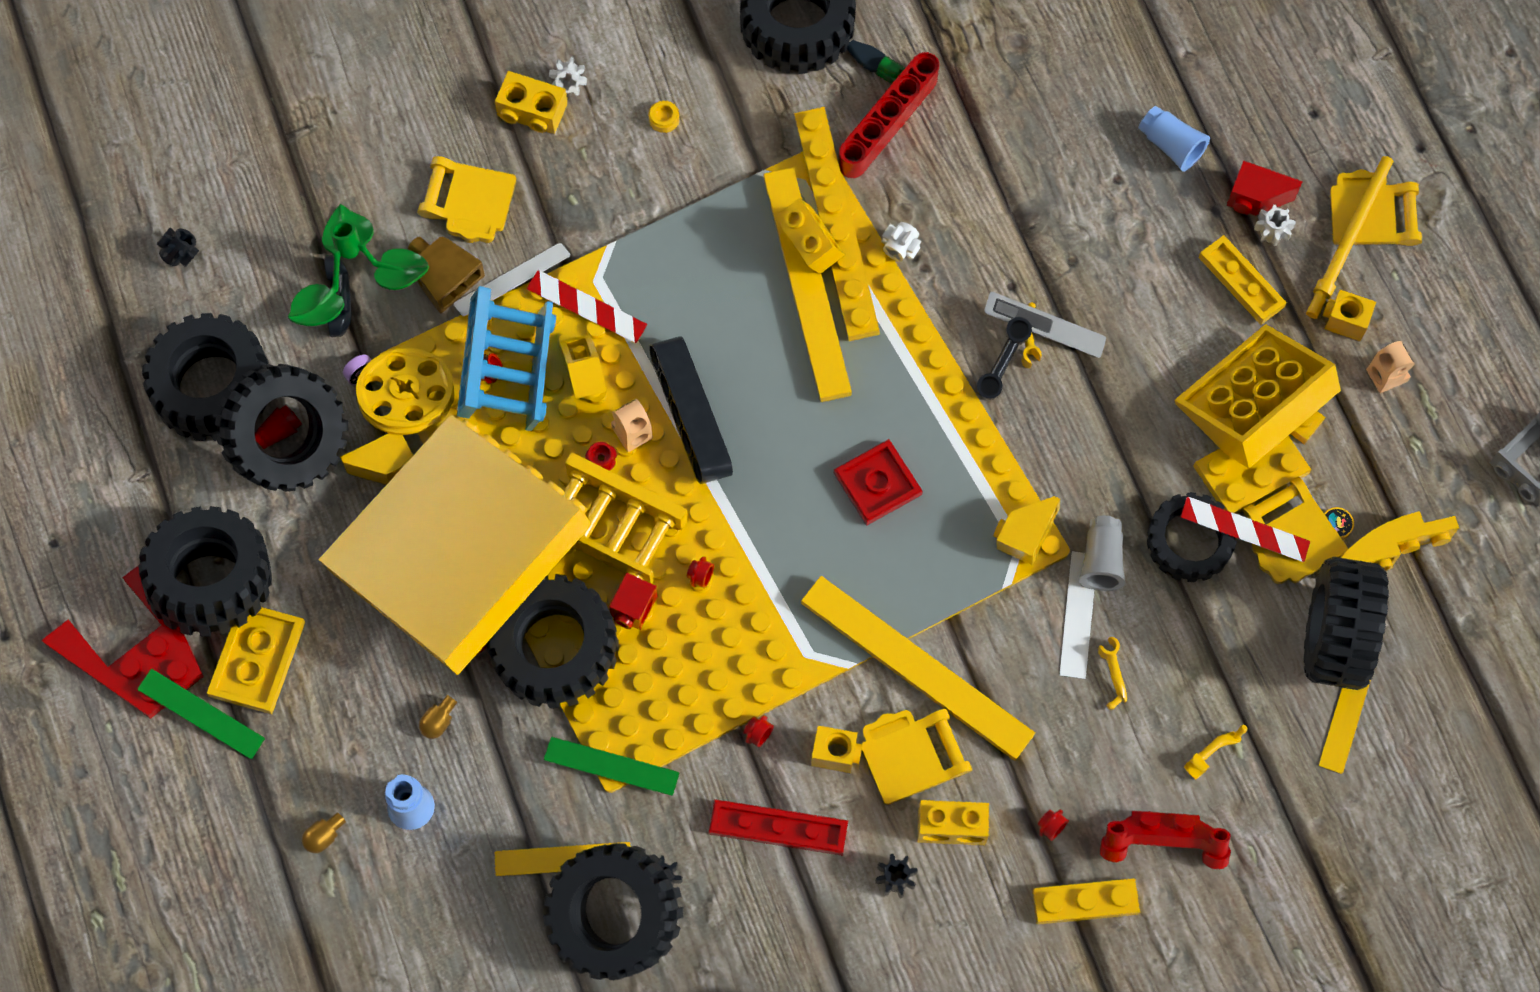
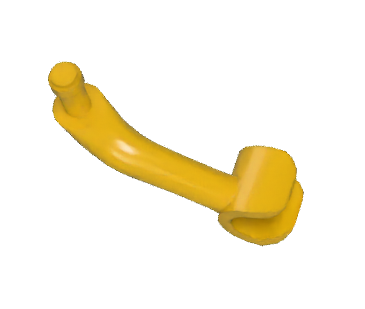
M1030 302L1028 304V306L1030 307H1036V305L1033 302ZM1032 333L1028 341L1025 342L1026 348L1021 358L1022 365L1027 369L1032 366L1030 359L1027 357L1028 355L1035 356L1038 361L1042 357L1040 348L1035 346Z
M1109 637L1108 642L1113 646L1114 650L1107 651L1102 645H1099L1098 653L1100 657L1108 662L1111 679L1117 697L1106 705L1109 710H1113L1120 702L1126 703L1127 692L1116 656L1120 643L1117 638Z
M1241 725L1236 732L1232 731L1216 737L1200 753H1196L1184 765L1185 770L1195 780L1198 779L1210 767L1205 760L1219 748L1241 742V736L1247 732V726Z

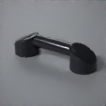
M333 254L325 255V269L328 280H333ZM341 259L338 295L344 299L345 305L342 312L334 320L328 322L331 338L343 336L348 330L352 318L350 275Z
M1015 317L1008 322L1006 327V337L1008 339L991 372L981 376L977 382V392L982 398L993 400L1001 394L1003 388L1001 378L1018 346L1027 342L1032 333L1031 323L1026 318Z

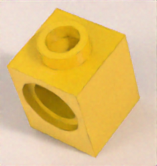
M1340 289L1335 300L1329 298L1323 316L1328 319L1324 329L1361 341L1368 329L1376 301ZM1341 311L1349 312L1353 318L1345 317Z
M818 725L811 766L851 773L852 763L859 764L863 744L856 743L858 733ZM833 744H841L846 748L847 752L842 756H834L829 752L828 748Z

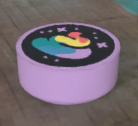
M368 355L354 357L345 365L343 376L351 385H356L361 371L372 359Z

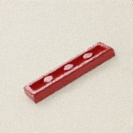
M714 799L709 835L843 856L848 820Z

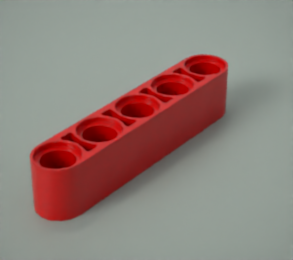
M922 52L916 55L842 143L839 150V168L843 176L847 178L860 177L934 89L938 81L940 64L934 54ZM921 70H927V71H930L931 73L923 74V73H921L920 71H921ZM908 91L912 95H904L901 92ZM885 113H892V114H894L895 116H894V117H886V116H884L883 114H885ZM866 135H874V136H876L877 138H875V139H868V138H866L865 136H866ZM848 157H856V158H858L859 160H857V161H849V160H847L846 158H848Z

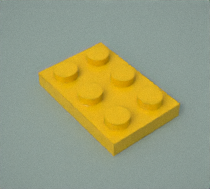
M1289 436L1284 438L1250 468L1234 460L1220 448L1199 459L1193 465L1215 500L1225 506L1224 510L1235 514L1242 512L1250 504L1255 505L1289 486V481L1298 476L1303 478L1309 475L1312 470Z
M261 607V610L254 617L251 615L247 617L248 622L239 628L237 625L231 627L206 694L210 698L273 714L305 621L300 617Z

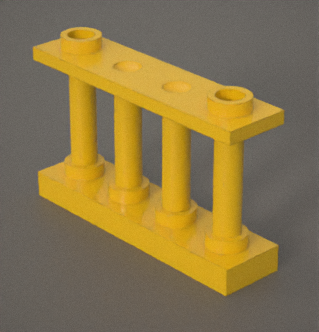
M571 452L565 462L567 474L571 480L564 490V497L568 500L572 496L576 497L581 487H585L587 484L598 489L599 493L586 516L592 525L573 547L624 572V576L626 573H629L649 583H653V570L647 566L667 530L675 527L682 531L688 520L687 509ZM616 498L626 503L628 509L605 547L589 539L609 502L614 501ZM647 513L655 517L657 523L634 561L619 554L618 551L638 516Z

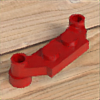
M1132 811L1130 817L1122 821H1111L1108 823L1106 835L1101 840L1100 855L1110 862L1123 861L1127 856L1128 846L1131 844L1196 848L1203 850L1202 861L1207 867L1224 869L1228 866L1231 849L1229 843L1231 835L1223 828L1214 829L1200 820V815Z

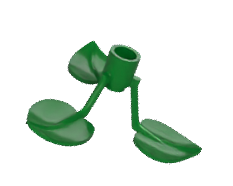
M339 204L328 220L322 236L324 248L334 256L333 286L329 289L326 285L314 284L300 290L292 301L288 319L299 325L318 326L334 320L342 312L345 302L341 296L336 294L339 290L341 256L345 259H352L359 254V251H362L370 263L377 267L374 273L376 283L388 290H400L412 285L427 273L429 264L419 254L401 248L387 250L382 255L381 261L376 260L366 248V244L371 240L374 233L372 223L364 216L354 213L342 204Z

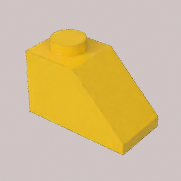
M591 335L559 342L575 399H593L598 397L600 393L607 392L599 356Z
M388 433L340 458L348 474L387 485L411 459L413 454L403 435Z
M1053 496L1010 511L1007 519H1001L995 529L993 537L997 538V550L1033 565L1060 509V498Z

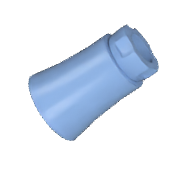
M1157 106L1151 108L1139 124V130L1145 133L1147 139L1169 156L1181 171L1190 169L1199 160L1210 141L1208 135L1190 127L1169 111H1164Z
M405 774L397 775L391 782H388L385 789V799L391 821L399 828L414 830L424 826L431 819L435 805L432 794L425 787L421 786L418 780ZM410 795V798L402 801L403 797Z

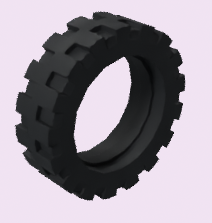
M1193 492L1187 493L1186 496L1178 494L1173 496L1170 501L1166 500L1154 513L1147 531V547L1151 550L1150 556L1153 562L1157 561L1160 565L1159 569L1165 574L1169 572L1173 575L1172 578L1176 580H1181V578L1187 579V582H1196L1197 579L1205 581L1224 569L1235 550L1237 541L1233 536L1216 531L1218 548L1209 558L1191 561L1176 555L1167 545L1165 530L1170 520L1182 514L1187 497L1221 509L1225 507L1219 501L1217 503L1212 501V497L1203 494L1201 497L1196 496V493Z

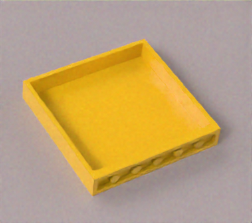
M450 415L318 560L335 577L458 676L589 529L592 523L584 514L587 508L573 496L569 500L565 498V492L551 480L547 484L543 482V476L530 465L526 468L521 466L522 461L510 450L507 449L503 453L499 450L500 445L488 434H485L483 437L480 436L478 428L469 420L464 419L461 422L453 415Z

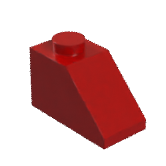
M1243 160L1226 206L1232 207L1241 214L1257 216L1261 210L1266 212L1271 210L1273 205L1280 207L1295 201L1303 181Z

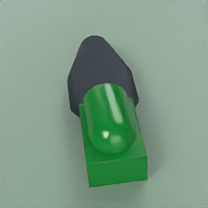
M851 40L847 47L848 52L859 65L870 72H877L876 75L890 84L905 69V67L886 56L874 46Z

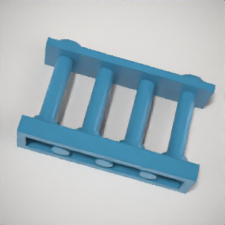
M479 286L470 299L457 416L469 419L476 409H480L482 406L527 415L525 430L532 431L539 422H543L547 408L546 403L543 402L549 337L556 323V315L552 314L553 302L547 301L538 314L494 305V301H490L491 289ZM493 317L535 326V343L493 335L490 330H487L488 320H491ZM488 347L533 356L532 372L488 364L487 360H483L484 349L487 350ZM486 376L529 385L528 402L484 394V390H480L481 379H484Z

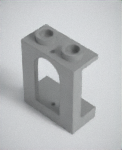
M1540 412L1503 449H1500L1490 461L1499 477L1511 482L1526 501L1533 502L1537 507L1540 506V482L1535 480L1515 460L1540 437Z

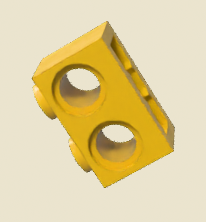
M511 71L507 72L495 99L497 116L510 124L520 123L529 126L538 133L548 132L554 135L568 104L565 88ZM513 99H522L517 103L510 102ZM542 108H550L547 112L539 111Z
M798 198L775 216V219L806 264L819 274L845 255L812 206L801 198Z
M920 801L917 843L986 845L989 837V803Z

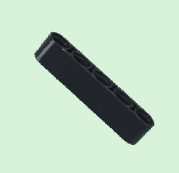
M682 336L650 344L649 352L653 367L699 484H704L732 476L733 467L729 453L685 340Z

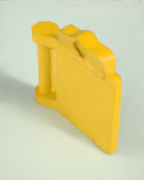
M434 156L430 165L433 171L424 202L419 204L417 214L428 219L447 220L446 227L448 233L462 238L465 242H492L496 231L504 229L516 185V176L456 163L441 156ZM445 173H454L443 209L436 205Z
M1363 169L1352 173H1340L1337 176L1336 185L1331 187L1332 239L1335 245L1340 244L1374 173ZM1385 178L1353 245L1399 244L1415 246L1421 244L1422 233L1418 231L1416 196L1419 194V184L1416 182H1404L1387 185V179ZM1394 196L1403 197L1405 232L1396 233Z
M1299 476L1289 481L1290 486L1256 506L1250 504L1243 509L1246 518L1265 524L1262 516L1296 496L1303 502L1266 525L1309 540L1310 545L1305 562L1252 544V551L1258 558L1259 568L1269 574L1276 584H1282L1289 579L1291 582L1297 583L1318 571L1326 559L1341 557L1348 550V547L1315 502L1306 484Z
M947 709L938 710L917 721L914 720L912 713L908 710H903L896 714L886 713L881 715L874 723L868 724L863 728V735L866 741L862 743V752L882 800L886 805L973 771L970 762L964 760L947 721L950 719ZM932 726L936 727L952 764V767L945 771L926 730Z

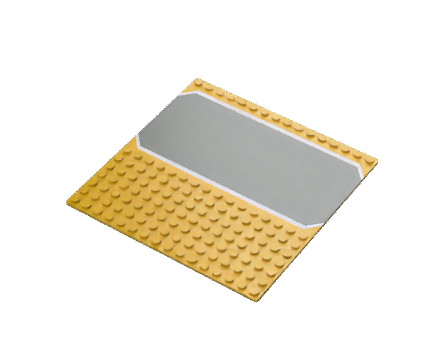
M803 152L547 273V275L647 323V327L638 342L634 343L553 302L552 314L556 315V323L549 337L543 402L546 403L547 408L543 422H539L532 431L525 430L527 415L481 406L480 409H476L469 419L457 416L469 314L466 316L459 315L384 351L387 352L398 348H417L428 351L443 360L452 374L454 400L451 409L438 424L417 433L422 444L432 436L450 415H453L461 422L467 419L478 428L480 436L483 437L485 434H488L500 445L499 450L503 453L507 449L510 450L522 461L521 466L524 468L528 465L532 466L543 476V482L547 484L551 480L564 491L571 480L565 465L571 452L585 458L587 450L594 443L605 442L614 447L617 452V458H615L616 465L610 470L611 472L687 509L688 520L682 531L675 527L668 529L647 566L653 570L654 581L652 584L657 586L658 597L641 630L634 627L625 629L615 623L619 649L615 652L617 661L614 669H608L607 671L609 679L603 686L598 683L594 687L596 693L591 697L587 698L585 694L578 697V704L569 706L567 702L560 703L581 745L663 767L748 723L753 717H759L873 658V656L801 604V600L820 576H823L900 634L910 639L1067 558L1070 553L1069 546L1054 522L1033 565L997 550V538L993 537L999 521L1001 519L1006 520L1010 511L1041 500L895 260L884 252L883 247L885 244L881 242V237L842 173L841 176L880 335L854 341L848 340L831 266L823 271L821 275L851 386L852 396L820 403L763 178L764 173L794 167L802 200L812 206L818 215ZM528 282L493 301L494 305L538 314L544 304L550 300L527 290V286L530 283ZM493 317L491 320H488L487 330H490L493 335L535 343V326ZM590 334L599 356L607 392L600 393L598 397L593 399H575L559 342ZM679 336H682L685 340L729 453L733 467L732 476L704 484H699L651 361L649 345ZM488 347L487 350L484 349V354L486 355L491 353L497 355L503 367L532 372L533 356ZM399 361L393 362L389 365L388 369L400 371L405 367V364ZM432 366L422 368L419 373L423 376H430L437 370ZM497 379L495 383L491 384L481 381L480 390H484V394L528 402L530 386ZM434 391L429 394L428 398L433 401H439L446 394L441 391ZM637 399L648 415L652 426L653 439L627 452L611 427V422L615 420L612 412ZM411 411L407 414L410 421H417L423 416L419 411ZM890 439L923 493L920 497L866 526L834 475V469ZM599 456L598 459L604 460V456ZM588 484L585 487L582 486L575 497L587 508V511L584 513L586 516L599 495L598 489ZM616 498L614 501H610L589 539L606 547L628 509L626 503ZM647 513L639 515L618 553L635 561L657 523L655 517ZM574 547L565 554L547 575L549 580H555V575L560 574L566 575L568 581L571 582L575 578L583 581L588 589L593 588L600 595L601 600L606 603L608 609L625 577L624 572ZM704 556L706 561L714 564L713 575L706 588L692 587L690 579L686 577L688 568L693 560L699 561ZM552 615L537 621L526 633L525 640L540 668H555L566 664L576 656L582 646L584 634L582 627L575 619L565 615ZM597 775L604 790L608 793L628 785L624 782Z

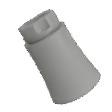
M1103 515L1090 520L1084 563L1079 578L1082 586L1099 591H1114L1125 586L1122 549L1123 533L1121 532L1122 522L1120 519Z

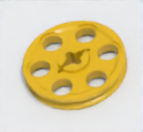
M398 348L378 355L363 368L357 380L356 396L363 417L372 426L391 434L409 435L430 429L447 415L454 400V384L448 366L438 356L422 349ZM399 361L405 364V367L400 371L388 369L389 365L393 362ZM432 366L437 370L430 376H423L419 373L422 368ZM372 381H378L383 384L376 391H369L365 388ZM434 391H441L446 394L439 401H433L428 398L429 394ZM380 406L391 408L390 413L385 416L375 415L374 411ZM411 411H419L423 414L417 421H409L405 418Z

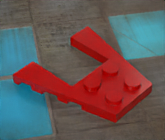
M136 566L123 576L122 579L161 624L156 630L108 667L69 619L43 638L42 641L48 648L60 654L68 662L87 673L98 683L107 687L118 697L151 719L165 708V706L138 690V687L151 669L186 690L202 679L204 675L185 634L180 632V628L177 627L176 630L170 629L164 625L163 619H157L153 614L144 593L138 566Z

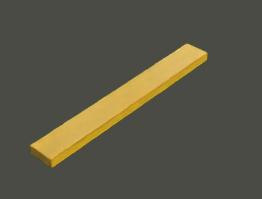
M794 167L764 173L763 178L820 403L852 396L822 275L806 264L775 219V216L798 198L802 199Z
M823 576L819 577L801 600L803 606L943 709H947L951 715L1012 760L1016 761L1034 737L1035 732Z

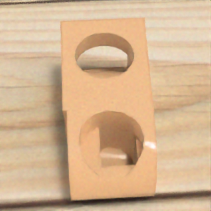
M1397 341L1382 348L1375 355L1366 370L1381 394L1408 382L1411 377L1408 370L1415 363L1403 342Z
M637 399L612 412L615 420L611 422V427L627 452L653 439L652 426L648 415Z

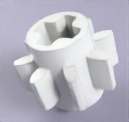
M573 57L569 59V62L564 63L558 59L556 63L558 70L549 71V77L556 79L552 85L565 88L566 95L567 93L574 92L578 96V85H586L587 78L580 76L584 72L585 66H577L574 63ZM566 73L572 74L570 81L564 80Z
M1273 205L1268 213L1265 210L1260 211L1259 221L1256 222L1254 230L1260 231L1261 242L1267 241L1276 246L1281 239L1289 241L1292 234L1290 230L1294 228L1296 223L1295 220H1289V209L1283 210Z
M900 222L897 227L889 224L882 235L883 239L881 242L885 244L883 247L884 252L896 261H903L905 256L913 259L920 249L921 241L917 239L919 232L908 223Z

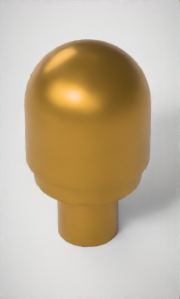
M446 695L439 706L433 704L432 707H429L419 721L421 734L429 739L440 737L450 725L453 717L449 714L458 702L449 695Z
M337 812L327 821L322 818L320 821L317 820L302 835V845L305 850L310 853L324 851L335 841V838L338 836L335 831L346 823L345 819Z

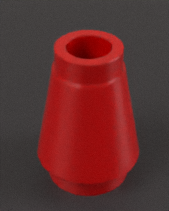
M287 404L282 408L277 407L254 433L255 440L265 450L268 446L297 433V428L302 423Z

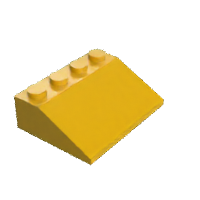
M1265 324L1174 401L1225 454L1245 467L1250 468L1339 393L1341 389L1334 363Z

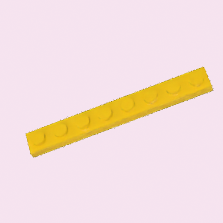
M825 107L794 113L818 216L845 254L831 265V270L848 340L854 341L880 335Z

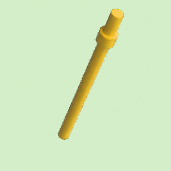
M1382 156L1323 279L1318 280L1313 290L1315 295L1306 311V315L1310 318H1318L1326 299L1331 298L1336 288L1334 283L1394 162L1388 156Z

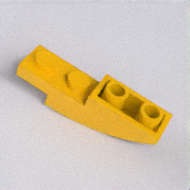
M1420 511L1391 520L1372 530L1352 545L1341 558L1376 563L1388 571L1393 568L1401 553L1414 552L1421 545L1431 543L1433 547L1449 543L1459 529V525L1455 516L1424 523Z

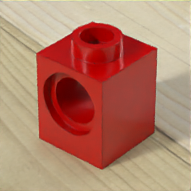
M626 573L609 606L614 622L625 629L634 627L641 630L658 597L657 586Z

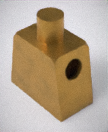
M419 236L408 246V250L419 254L429 264L427 273L417 280V283L440 314L485 276L482 262L444 236L439 237L431 245Z

